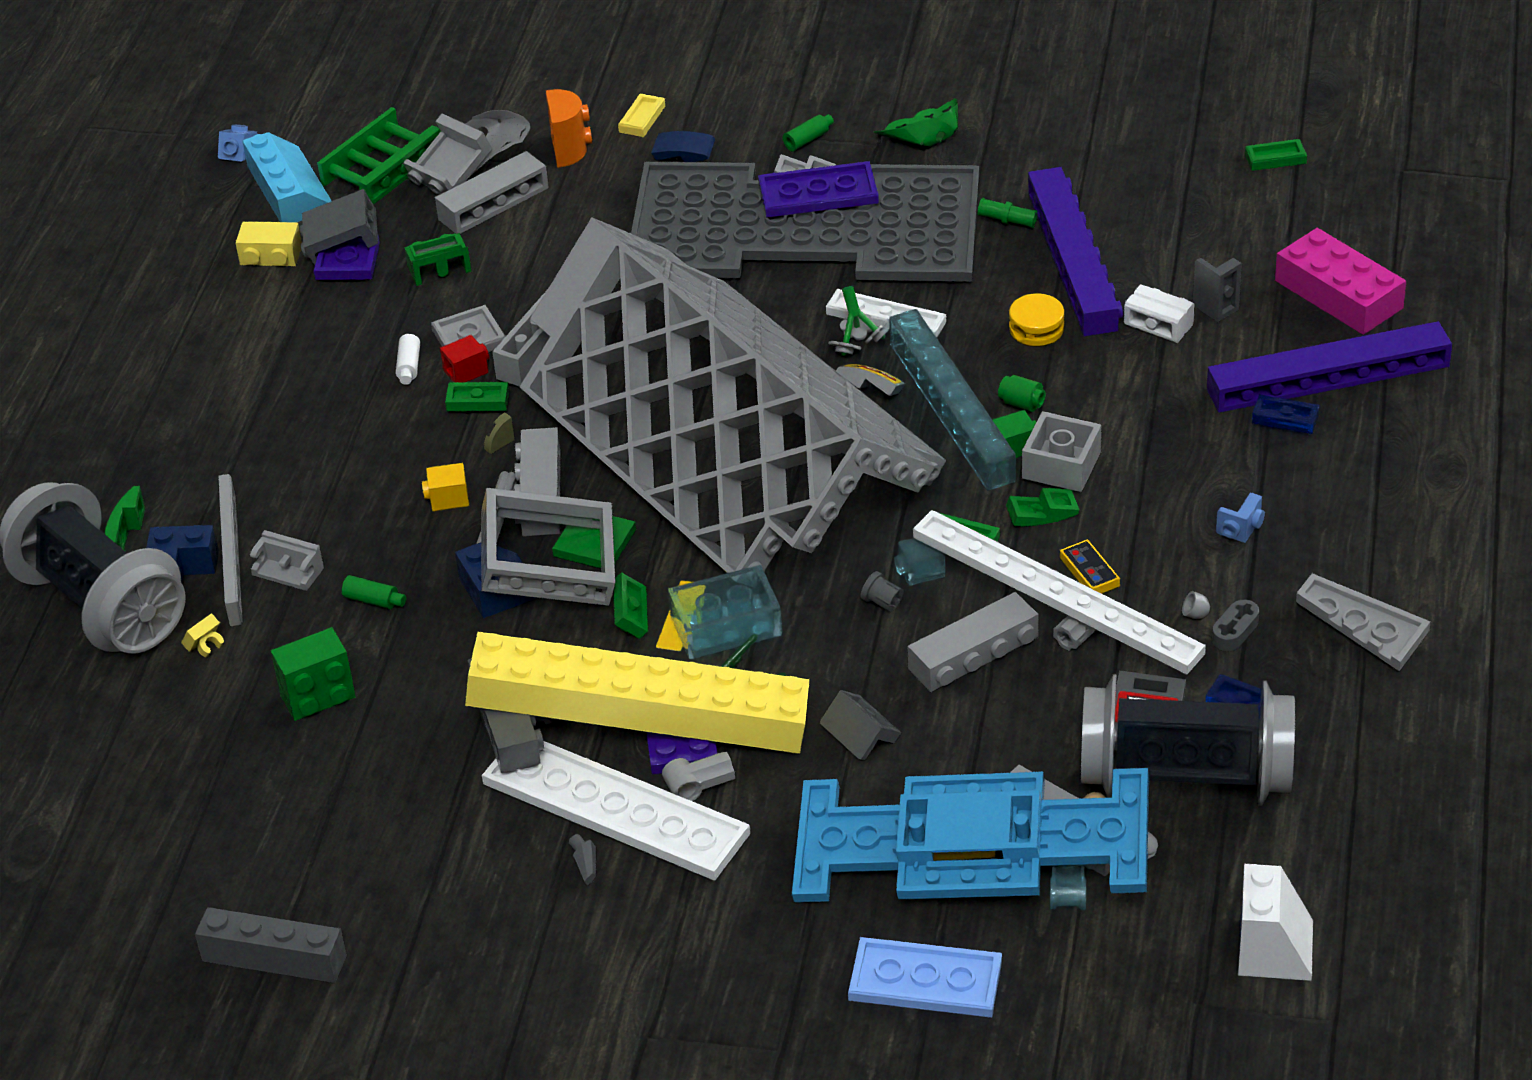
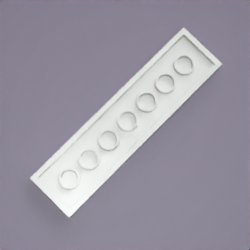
M543 741L544 749L539 750L541 764L501 773L495 759L482 774L483 784L714 881L750 835L749 824Z

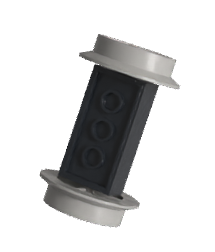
M48 482L33 486L19 495L7 509L0 526V544L3 549L4 563L14 578L31 585L53 583L83 609L82 627L84 634L95 647L101 650L140 653L155 647L173 631L182 616L186 599L179 567L170 555L162 550L153 548L139 549L130 553L124 551L121 546L113 542L100 530L101 508L96 496L82 485Z
M1112 675L1106 688L1085 687L1081 784H1102L1108 798H1112L1114 750L1117 751L1116 769L1148 768L1150 781L1256 785L1258 757V806L1263 805L1269 792L1291 793L1295 744V698L1289 695H1273L1267 681H1262L1260 718L1259 704L1119 698L1118 723H1115L1117 675Z

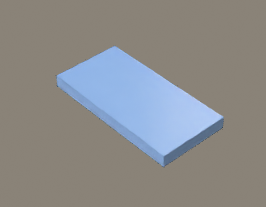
M860 937L848 991V1000L992 1018L1002 964V953Z

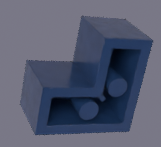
M213 525L150 527L146 548L159 549L170 555L179 567L181 583H183L184 575L215 574L219 550Z

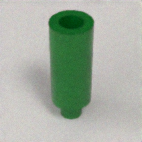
M829 114L824 117L816 115L784 133L783 142L788 150L795 151L827 133L829 126L834 123V120Z
M348 575L343 582L342 595L345 598L387 609H392L394 605L403 607L406 603V595L398 593V589L395 586Z

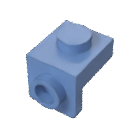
M231 125V129L219 131L218 158L240 162L245 161L246 156L242 140L257 135V131H249L246 125Z
M1250 492L1238 512L1220 507L1217 512V534L1246 543L1255 528L1259 529L1263 523L1265 511L1261 510L1262 496Z

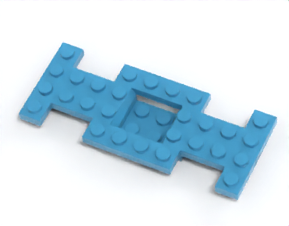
M1148 768L1113 769L1112 798L1044 800L1045 779L1043 772L908 776L905 777L904 794L900 795V805L838 807L840 789L838 779L804 780L792 887L794 902L829 901L832 872L898 870L896 888L898 899L1040 895L1041 866L1110 864L1109 886L1111 893L1147 892ZM1002 851L1004 858L934 861V853Z

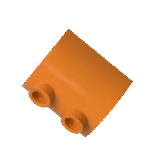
M561 89L546 90L550 131L557 168L569 166L580 161L587 152V144L592 143L590 127H584V122L590 121L588 105H582L580 97L571 91Z

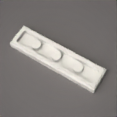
M837 289L826 305V314L848 319L849 313L843 292ZM855 293L860 310L864 314H869L872 322L878 327L888 318L890 321L885 325L887 329L936 340L946 323V314Z

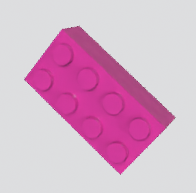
M1319 228L1312 230L1277 253L1276 282L1363 335L1404 308L1405 279Z

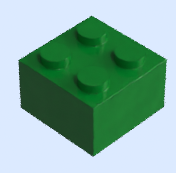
M332 627L270 650L280 696L294 721L356 698L347 652Z

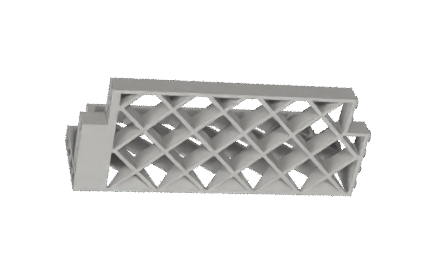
M591 217L530 318L550 338L521 383L520 388L737 581L755 586L757 581L763 576L766 567L775 553L780 549L783 540L794 548L812 553L816 546L820 544L823 535L832 521L838 516L840 508L849 494L855 489L863 473L918 493L922 486H930L946 462L936 451L848 380L836 373L833 368L725 281L686 265L672 252L662 246ZM621 278V290L612 293ZM656 298L664 303L665 328L647 333L645 302ZM622 310L623 341L605 346L604 315ZM701 335L710 341L711 366L691 371L690 339ZM582 341V354L573 356ZM666 347L668 379L649 384L648 352ZM624 360L626 392L608 397L606 365ZM583 373L584 404L567 409L566 378ZM747 373L757 381L758 405L737 411L735 377ZM712 384L714 418L694 423L692 390ZM669 397L670 431L652 436L650 403ZM627 410L628 443L610 448L609 415ZM794 412L805 419L806 445L784 451L782 416ZM759 423L761 458L740 464L738 429ZM715 436L717 470L697 476L695 441ZM671 449L673 483L654 488L652 454ZM844 453V458L832 475L831 456ZM807 463L809 499L788 505L785 469ZM762 476L764 512L743 517L741 481ZM718 488L719 524L699 529L698 493ZM805 518L797 531L789 526V522ZM761 530L745 554L744 534ZM720 541L721 547L715 542Z

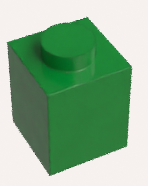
M1025 410L991 420V444L1003 462L1022 456V450L1036 424V421H1032Z

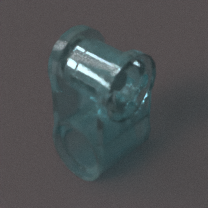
M1052 865L1050 909H1056L1057 906H1079L1080 910H1086L1084 865Z

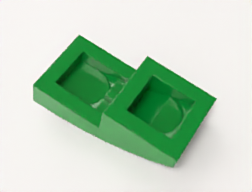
M1042 488L1039 497L1009 496L1006 504L1014 526L1049 524L1068 519L1079 513V507L1071 489Z

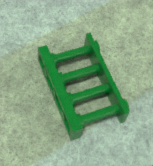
M391 107L317 162L321 184L327 186L339 177L359 186V190L364 189L374 205L408 179V171L403 165L404 161L408 159L416 163L441 131L438 127L432 125L419 135L398 125L396 109ZM394 135L409 143L403 148H399L385 141ZM376 149L391 157L382 163L367 155ZM358 163L372 171L363 177L348 169Z

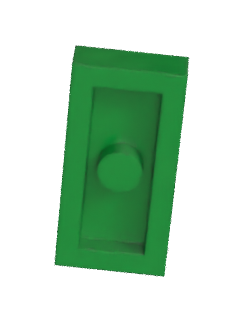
M508 382L448 383L445 401L446 410L461 412L506 411L509 385Z
M621 572L615 578L614 586L615 625L622 631L628 632L640 639L648 632L646 586Z

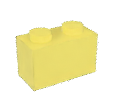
M242 222L236 240L240 265L296 266L302 243L299 225L295 222Z

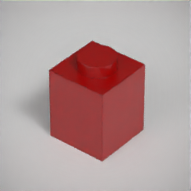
M472 335L440 347L443 370L453 382H468L488 373V350L483 343L479 344Z

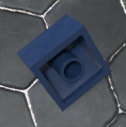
M481 542L455 552L459 579L483 618L538 598L482 591ZM496 546V560L523 563L517 553ZM492 576L491 580H499V577Z

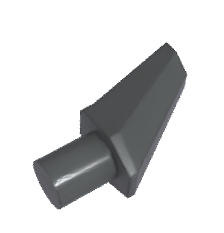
M575 834L569 839L570 846L575 850L572 856L576 860L584 882L589 885L596 877V846L591 840L584 841L579 834Z

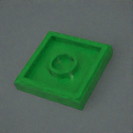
M612 516L615 565L636 531V522ZM567 525L552 548L553 556L601 568L600 529Z

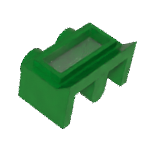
M460 233L443 234L439 238L423 242L417 241L412 245L404 247L407 266L416 286L422 285L420 266L434 263L437 274L440 277H444L449 272L447 259L459 257L466 273L472 272L468 246H465Z

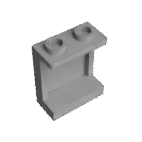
M441 114L435 121L441 132L417 162L414 163L406 159L403 163L408 171L407 176L412 182L417 185L422 183L438 195L466 182L492 149L482 131L444 114Z

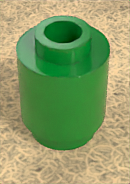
M1012 375L1011 377L1005 376L1002 379L998 389V397L1004 400L1005 404L1034 412L1043 405L1046 392L1043 390L1042 383Z

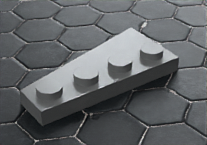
M1313 573L1297 592L1296 602L1398 671L1401 670L1430 630L1431 621Z

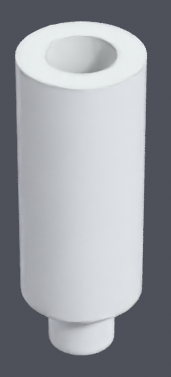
M413 334L401 336L398 345L396 376L405 385L410 384L416 378L418 370L420 339Z

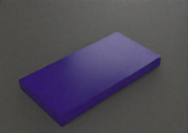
M870 161L758 175L766 217L879 203V195Z

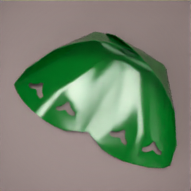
M954 98L938 109L930 108L919 111L913 118L896 120L889 123L884 130L873 132L888 138L931 147L948 139L958 130V99ZM931 114H933V118H925V116H930Z

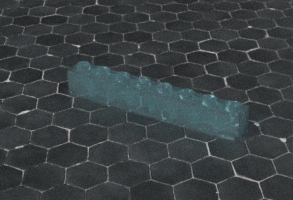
M914 309L890 316V345L986 490H992L1016 482V454L919 311Z

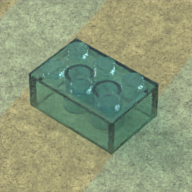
M761 565L668 589L670 616L689 660L739 647L753 634L758 636L755 642L782 635L781 607Z

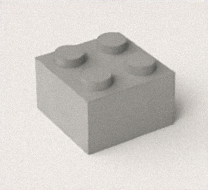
M1042 411L1022 450V479L1082 492L1101 453L1102 425Z

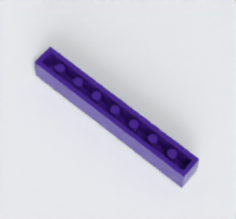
M1062 167L1028 172V196L1034 210L1038 211L1037 219L1083 336L1118 331L1119 319L1123 318L1122 305L1120 301L1115 300L1113 283H1108L1107 268L1105 264L1101 265L1100 263L1101 257L1098 246H1093L1091 229H1086L1085 214L1083 211H1079L1077 195L1072 194L1070 177H1065Z
M1437 321L1208 366L1207 391L1218 413L1356 386L1450 367L1452 342L1440 322Z

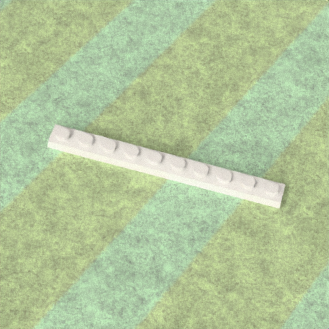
M933 510L913 528V538L1185 674H1188L1205 655L1206 645Z

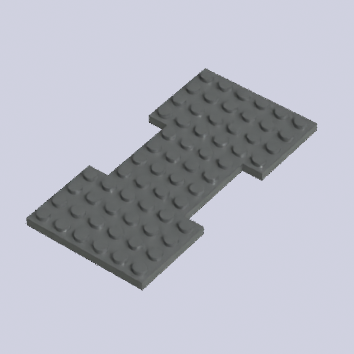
M644 162L631 234L668 249L686 265L716 278H740L743 260L856 261V280L972 282L979 166L870 164L879 195V203L766 217L759 181L755 180V163Z

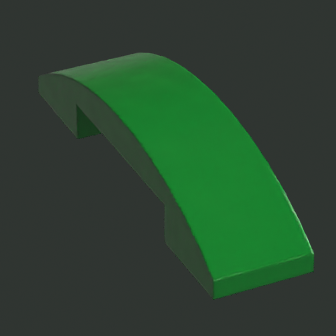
M133 486L120 499L112 511L105 529V535L121 546L123 550L128 530H141L145 505L140 486Z

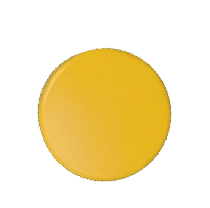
M1028 294L1016 299L1010 306L1009 330L1012 337L1018 342L1029 346H1045L1057 341L1064 332V307L1056 298L1046 294Z

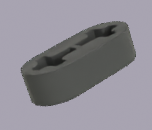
M1238 600L1232 603L1213 626V645L1222 651H1233L1240 647L1258 625L1259 607L1257 604L1250 600Z

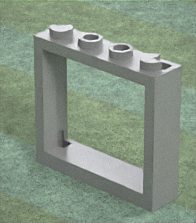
M486 488L481 509L482 591L609 606L615 586L612 503ZM496 517L600 529L601 572L496 560ZM491 577H499V580H491ZM596 588H601L602 592H596L595 590Z

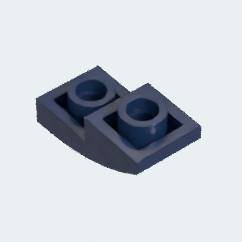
M690 131L658 133L651 153L656 161L680 156L684 162L703 161L709 159L715 138L713 135Z

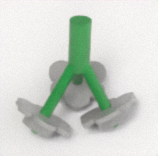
M847 286L842 289L849 313L848 319L840 323V329L844 331L843 342L829 341L828 343L829 345L836 346L835 351L841 353L842 356L846 354L853 355L854 350H861L860 346L849 344L852 337L856 340H863L867 337V333L873 331L874 333L865 341L866 343L871 339L875 342L880 338L884 339L886 337L885 333L888 331L885 325L890 321L887 318L877 327L872 322L871 316L864 314L860 310L853 286Z

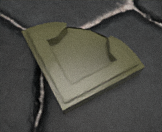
M505 412L493 422L496 425L490 436L486 435L484 449L490 454L515 440L512 418Z

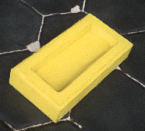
M639 94L618 124L619 133L644 137L665 108V98Z

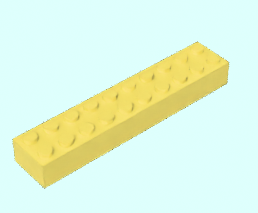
M478 632L468 673L465 706L800 754L806 720L809 679Z

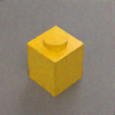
M463 463L426 468L428 480L422 481L424 500H431L432 511L469 506Z

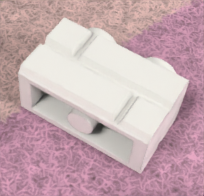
M1140 284L1134 291V295L1132 294L1125 302V325L1176 343L1183 338L1194 322L1193 302L1164 293L1156 288Z

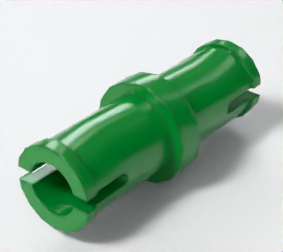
M981 198L977 214L978 216L1001 220L1003 224L1007 225L1011 222L1034 228L1038 211L1017 207L1008 201L1004 204Z

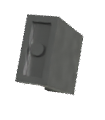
M364 189L302 213L303 225L300 226V231L303 236V243H301V250L305 258H310L314 265L318 252L358 236L362 237L368 248L378 244L376 208Z

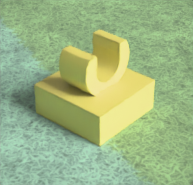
M211 613L187 630L181 643L189 652L198 646V652L203 657H208L211 650L206 645L207 641L213 642L217 648L222 647L224 643L223 637L216 632L220 622Z

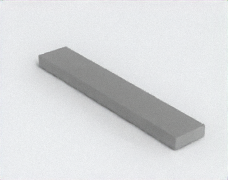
M229 474L219 475L224 596L230 626L241 625V622H243L237 511L232 478Z

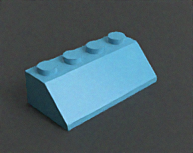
M269 132L242 140L247 166L280 222L296 223L302 221L303 212L332 201L299 146Z

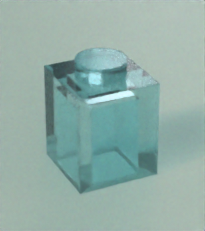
M915 538L898 542V555L894 557L895 567L899 575H904L908 586L945 577V553Z

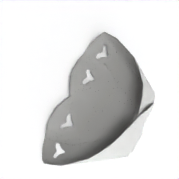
M492 110L473 116L466 125L475 129L480 127L487 128L488 134L486 138L492 148L475 171L497 153L504 151L514 144L522 143L530 130V123L523 116L505 110Z

